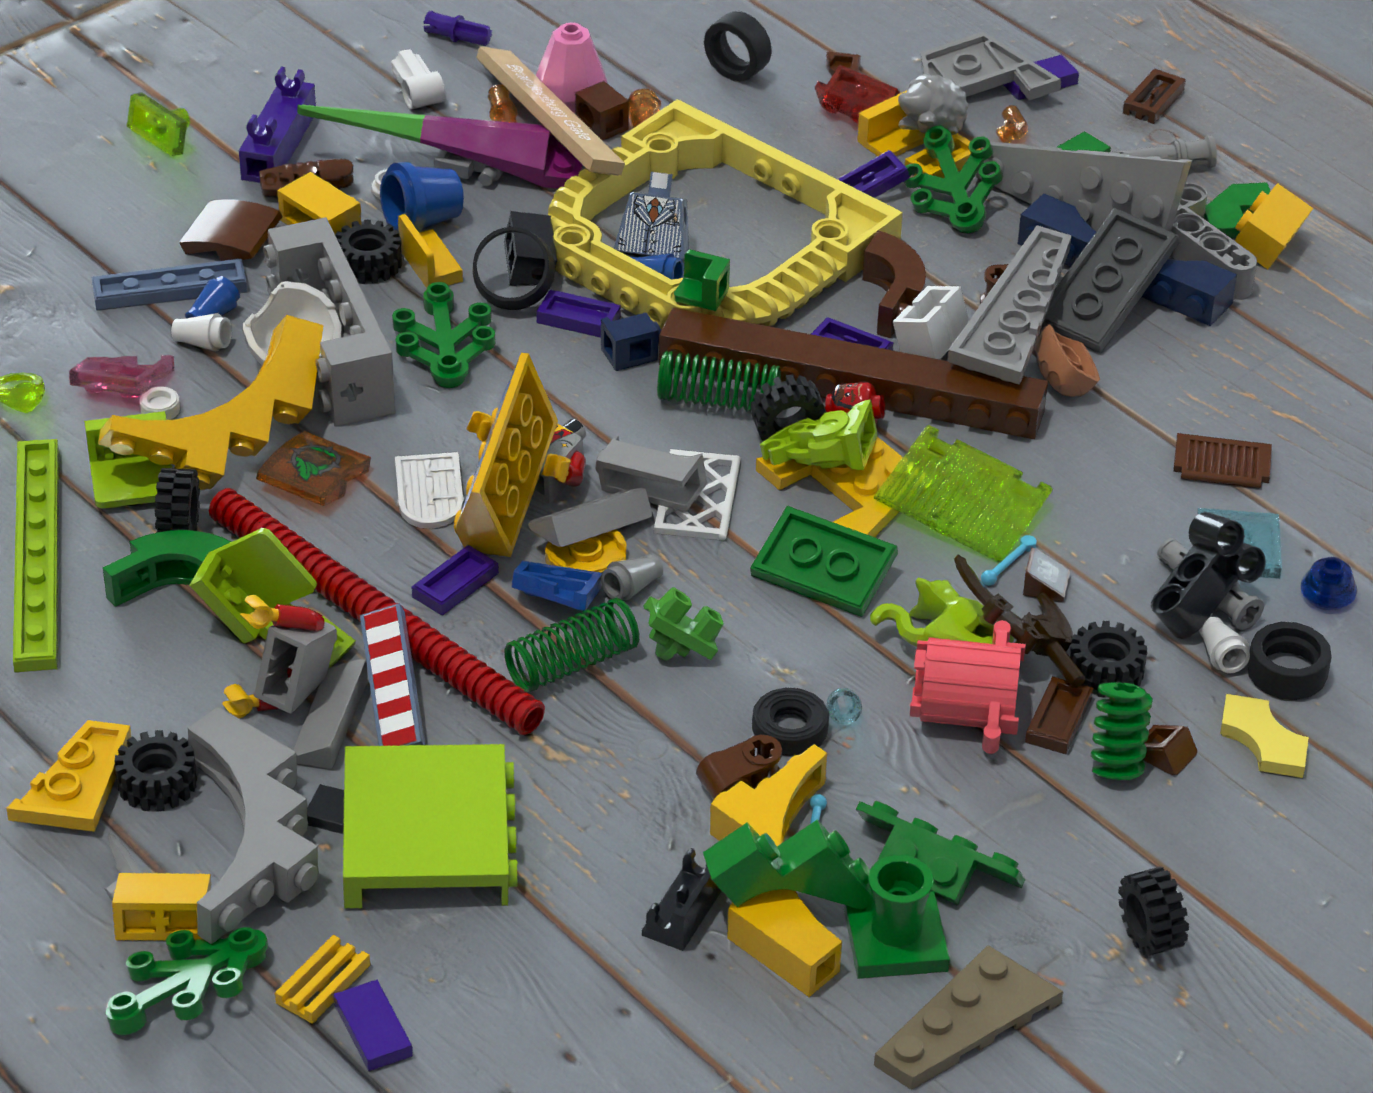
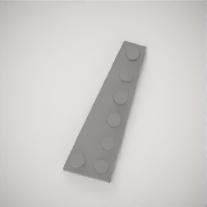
M1038 225L1034 228L949 348V363L988 374L1004 381L1020 384L1069 253L1071 235Z

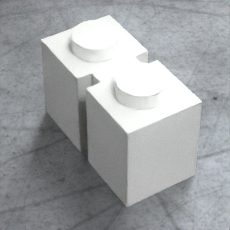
M927 286L912 301L913 306H907L893 321L900 352L941 360L969 322L961 286Z

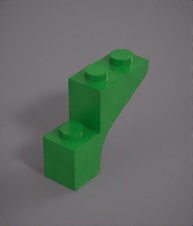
M818 819L778 846H776L767 833L760 836L747 822L703 852L712 881L736 907L759 894L779 889L798 891L857 909H863L872 904L868 879L870 869L860 857L853 860L849 856L850 849L842 836L836 830L829 833Z

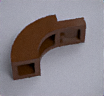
M879 230L864 250L863 281L878 285L887 292L878 307L877 335L891 338L895 333L893 321L907 306H913L912 301L925 289L926 271L922 259L911 246L901 239Z

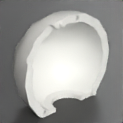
M281 282L271 292L269 299L261 310L255 315L252 313L243 323V335L249 352L262 365L268 353L273 330L286 315L323 325L321 342L341 338L342 325L335 310L336 306L323 292L305 283Z

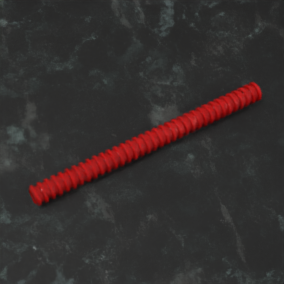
M225 488L219 491L212 499L209 506V516L214 521L219 522L221 526L236 534L238 538L261 528L269 529L316 580L317 586L315 591L322 594L324 598L331 600L334 605L349 613L351 617L358 619L360 623V615L399 604L395 603L392 598L387 597L382 591L377 590L373 585L368 584L366 580L359 578L356 573L350 572L347 567L333 560L331 556L316 548L311 542L297 535L295 531L281 524L279 520L271 517L269 513L255 506L253 502L246 500L244 496L238 494L234 489ZM402 606L405 611L411 656L414 661L421 663L424 668L431 670L434 675L440 676L444 682H448L453 688L458 689L460 693L467 695L470 700L477 702L480 707L487 709L490 714L496 715L500 721L505 722L510 728H514L517 733L521 735L530 734L540 725L545 713L543 702L535 699L533 695L525 693L524 689L516 686L511 680H507L504 675L497 673L495 669L487 666L485 662L478 660L475 655L459 647L456 642L450 641L446 635H442L437 629L432 628L430 624L423 622L421 618L413 615L411 611L404 609Z

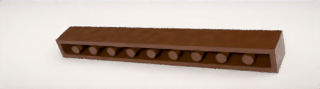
M672 308L659 335V365L665 351H672L674 355L673 368H675L677 354L681 352V369L683 370L686 355L690 354V371H692L694 357L698 354V373H701L702 360L707 356V375H709L711 360L715 357L717 360L715 376L718 377L720 360L724 358V378H726L728 364L732 359L734 361L732 380H735L737 364L741 360V381L744 382L746 364L750 362L751 373L749 383H752L755 364L759 363L760 370L757 385H761L763 367L766 364L768 365V377L771 367L779 365L781 369V382L786 381V375H793L795 381H797L799 375L803 376L807 382L811 380L815 384L820 396L826 398L827 394H832L834 387L838 384L869 382L875 388L877 395H883L885 410L1034 440L1045 412L1048 381L1023 376L1020 384H1016L975 370H969L944 360L678 308Z

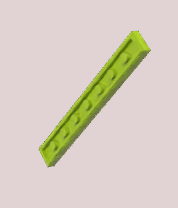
M58 439L17 442L13 625L14 672L57 669Z

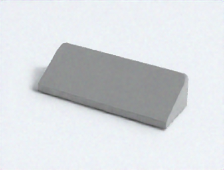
M640 487L619 491L530 520L531 522L528 525L530 530L558 547H564L648 519L652 516V510L646 488Z
M358 659L328 668L327 675L318 688L293 748L297 752V764L326 769L333 768L368 681L366 659Z

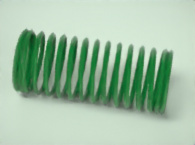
M665 351L663 353L657 382V396L659 400L663 399L664 401L667 399L671 401L674 397L676 402H680L683 398L685 403L692 400L694 405L700 401L705 406L709 401L711 407H714L717 403L720 408L726 404L727 408L731 409L735 404L737 411L744 407L746 412L751 409V402H755L753 396L757 390L760 370L759 363L755 364L752 394L747 407V390L751 373L750 362L746 364L743 395L738 406V391L742 374L741 360L737 364L734 395L731 404L729 401V391L734 361L732 359L729 361L725 396L721 404V388L725 371L724 358L720 360L717 392L712 402L716 358L714 357L711 360L708 393L704 401L703 389L707 374L708 357L705 356L702 360L699 393L695 400V385L699 369L698 354L693 360L691 390L686 399L691 355L687 354L685 357L682 390L678 398L677 387L681 373L682 354L680 352L676 357L673 390L669 397L674 355L672 351ZM767 364L763 367L761 386L767 382ZM773 365L770 369L768 384L770 386L775 385L774 378L780 377L781 379L779 365L777 367Z
M616 597L608 600L607 603H601L599 607L594 606L591 610L587 609L583 613L575 614L574 617L571 616L567 617L566 620H560L558 624L554 623L550 627H543L541 631L537 630L533 634H526L525 638L520 637L517 641L507 642L504 649V657L508 671L515 684L524 689L526 693L537 690L539 685L546 686L547 682L554 683L556 678L560 680L563 679L564 675L570 676L572 671L576 673L580 671V668L587 669L589 664L593 666L596 665L597 661L603 662L605 657L609 659L612 658L613 654L620 655L621 650L626 652L636 648L640 641V633L637 621L630 607L623 600ZM614 603L622 609L629 622L632 632V644H630V636L626 624L619 612L613 607ZM600 611L605 616V623L600 617ZM614 613L624 629L626 639L618 628ZM592 615L597 620V627L592 621ZM584 618L588 621L589 630L584 625ZM576 622L580 625L581 634L576 628ZM568 626L572 629L573 638L567 631ZM602 627L604 628V631H605V633H606V635H607V637H608L609 643L607 642V640H606V638H605V636H604ZM559 628L564 632L565 642L559 635ZM594 631H595L596 634H597V637H598V639H599V641H600V645H599V643H598V641H597V639H596V636H595ZM551 632L556 636L557 646L551 639ZM586 634H587V636H588V638H589V641H590V643H591V645H592V649H591V647H590V645H589V643H588ZM543 636L548 640L549 650L543 642ZM578 638H579V640H580V642H581V645H582V647H583V650H582V648H581V646H580V644H579ZM535 639L540 645L541 654L535 646ZM570 642H571V644H572V646H573V649H574V651H575V654H574V652H573V650H572V648H571ZM527 643L531 646L533 658L526 649ZM614 644L619 648L618 651H614ZM512 646L515 647L514 653H515L516 664H517V667H518V669H519V672H520V674H521L523 680L521 679L519 673L517 672V669H516L515 664H514V661H513V657H512ZM562 646H563V648H564V650H565V653H566V655H567V658H566V656H565V654H564V652H563ZM605 646L610 651L609 655L606 654ZM597 649L601 653L602 658H598ZM518 652L525 662L530 682L522 669ZM589 653L594 658L592 662L589 660ZM581 657L585 660V665L581 664ZM572 659L578 665L577 668H573ZM564 663L569 668V672L565 671ZM555 664L557 668L560 670L561 675L556 674ZM547 668L553 675L552 679L548 678ZM538 670L540 674L543 676L545 680L544 682L540 681Z

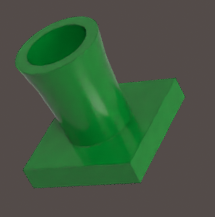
M890 855L881 858L873 864L868 875L872 904L863 909L844 905V915L857 979L949 972L950 958L935 892L931 891L934 879L930 868L921 860L908 855Z

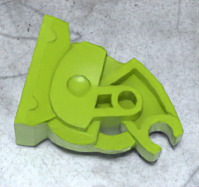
M864 400L854 405L848 413L842 410L823 413L819 420L814 421L806 418L783 428L760 443L763 459L767 460L770 458L773 465L794 459L797 463L820 466L821 469L846 464L852 469L864 470L878 436L871 400Z

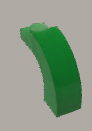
M193 530L157 532L129 541L130 555L102 567L106 598L117 607L160 586L170 584L190 585L207 554L231 541L214 534Z

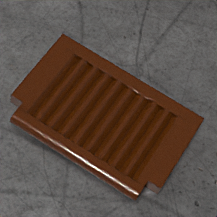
M1177 433L1173 472H1180L1181 479L1261 488V482L1269 483L1272 444Z

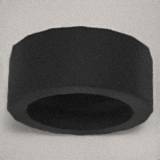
M739 11L727 13L714 22L705 32L703 43L705 54L710 64L720 75L737 82L749 80L770 62L772 54L770 38L758 20L747 13ZM726 31L738 36L745 44L749 53V62L739 58L731 50L727 42Z
M1277 622L1266 625L1256 632L1251 642L1250 659L1247 663L1248 675L1255 686L1269 695L1292 700L1311 697L1323 689L1328 679L1332 658L1331 647L1325 637L1312 627L1297 622ZM1279 652L1293 653L1302 656L1312 665L1301 669L1286 668L1275 664L1267 656Z

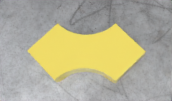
M1226 694L1220 734L1236 740L1249 748L1258 761L1259 771L1303 778L1309 737L1293 733L1280 725L1270 711L1269 700Z

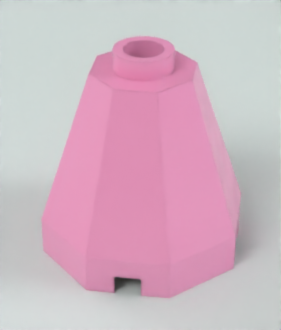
M566 23L553 31L536 76L575 113V92L602 81L607 83L605 71L587 28L577 23Z

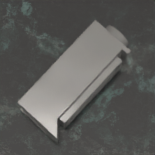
M615 435L607 447L600 451L596 459V471L599 473L602 491L616 493L634 488H646L649 503L687 512L707 484L703 453L683 457L619 441V436Z

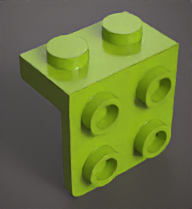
M165 411L122 416L139 420H166ZM109 418L84 421L95 505L98 508H117L127 505L156 503L155 495H157L156 486L157 482H159L158 475L161 473L162 468H172V464H155L149 458L136 454H117L110 447L98 444L100 429Z
M261 528L209 552L189 586L245 644L256 639L260 629L251 626L240 615L241 613L250 614L255 611L254 608L244 601L247 596L256 595L270 608H274L277 604L286 605L313 593L317 582L269 529Z

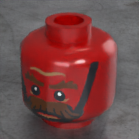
M869 382L841 383L834 387L832 394H827L825 409L826 412L842 410L848 413L854 405L864 400H871L875 424L877 425L878 419H883L885 416V401L883 395H877L875 388Z

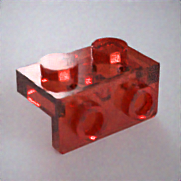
M839 65L827 84L818 81L814 86L819 104L826 111L833 114L839 112L849 116L857 124L860 112L900 94L898 88L842 65Z

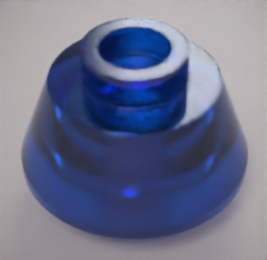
M1336 557L1317 560L1303 576L1300 584L1304 597L1315 607L1324 610L1341 609L1351 604L1357 596V585L1351 567Z

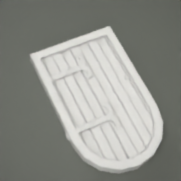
M458 452L395 457L398 491L397 505L399 506L402 518L410 525L426 529L445 527L453 523L457 512L462 510L465 499L462 492Z

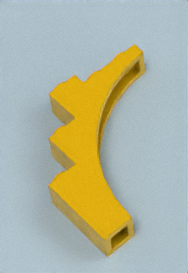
M286 315L273 330L267 356L255 380L232 400L203 414L175 420H139L112 415L100 429L98 444L110 447L117 454H136L147 457L155 464H174L176 469H196L198 472L197 477H199L198 488L200 490L212 489L224 476L228 449L237 456H256L269 441L272 417L277 422L283 424H299L312 410L317 376L315 360L319 359L323 325Z
M813 744L802 754L793 756L785 767L773 776L764 778L755 789L740 781L727 792L724 791L718 794L710 807V835L720 841L748 822L760 836L767 833L776 846L783 843L791 823L805 802L825 784L827 752ZM788 889L772 890L759 894L738 907L733 902L729 906L727 912V939L806 996L810 997L840 972L842 941L814 917L799 898L796 891Z

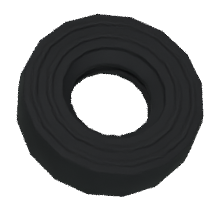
M787 687L772 690L761 696L753 708L752 731L754 736L769 735L777 739L782 746V755H800L813 744L820 747L827 737L829 712L824 701L809 691L801 688ZM795 714L803 717L807 723L801 728L786 729L777 726L774 720L780 715Z

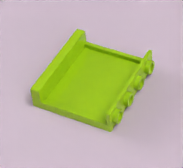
M505 744L345 746L344 908H362L363 889L501 886V905L508 906L509 887H517V859L508 860V853H516V826H507V821H515V794H506V789L514 788V762H505Z

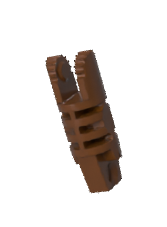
M346 158L340 160H317L316 162L307 161V163H289L261 170L260 185L263 196H278L277 190L309 172L329 182L337 189H345V187L352 186L353 183L352 161Z

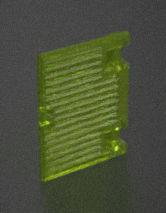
M927 425L875 494L874 499L930 527L943 536L949 537L1000 563L1017 543L1052 493L1053 488L1043 482H1040L1037 488L1022 481V471L958 439L955 440L953 445H950L938 439V429Z

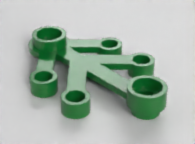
M933 126L925 134L924 145L928 155L938 159L945 178L924 173L919 164L913 163L905 166L910 176L917 174L904 181L906 187L921 188L914 191L911 195L914 210L918 213L930 212L949 217L952 226L962 233L976 232L983 226L986 217L983 203L993 187L1000 183L1003 178L1000 165L995 161H988L983 164L985 160L992 156L993 149L988 138L976 137L969 143L970 157L961 171L958 172L951 154L955 148L951 132L942 126ZM979 170L981 181L971 196L968 197L966 190ZM931 191L951 195L955 203L934 199Z
M435 282L427 287L423 294L424 310L434 316L436 331L415 321V313L411 309H397L392 314L393 329L400 332L395 338L396 352L400 356L411 357L429 366L430 374L439 386L454 388L460 386L465 381V377L469 372L468 363L482 352L494 348L496 344L495 330L487 326L492 320L491 307L482 302L470 305L468 309L469 317L451 330L449 313L454 309V294L447 284ZM472 334V342L455 354L454 347ZM419 340L437 348L439 355L419 346Z
M243 927L234 930L229 937L218 939L213 944H210L204 939L194 940L191 931L178 930L166 938L169 955L176 960L155 961L153 954L148 951H140L130 955L126 960V965L132 980L144 981L150 978H169L136 996L131 992H121L111 997L106 1008L110 1030L118 1035H128L139 1031L147 1022L145 1009L175 993L177 994L172 998V1004L176 1017L180 1020H191L198 1017L203 1012L202 1001L211 978L218 997L231 998L238 995L244 988L242 979L246 969L259 965L266 958L268 940L265 933L253 928ZM192 955H210L204 959L182 960Z

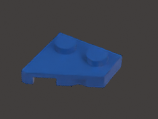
M522 561L513 571L512 588L521 590L529 596L542 597L584 611L601 590L602 573Z

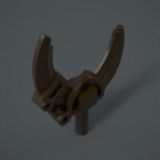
M958 554L956 555L954 561L960 576L971 592L984 605L982 607L984 620L992 625L1002 620L1008 622L1011 626L1010 635L1016 639L1015 643L1026 644L1025 654L1034 651L1036 655L1048 656L1072 688L1081 686L1086 678L1066 652L1071 645L1073 631L1065 615L1045 592H1042L1038 595L1037 600L1043 609L1044 615H1031L1028 612L1027 615L1020 618L1011 611L1014 606L999 593L993 595L983 585L974 570L967 564L966 558Z

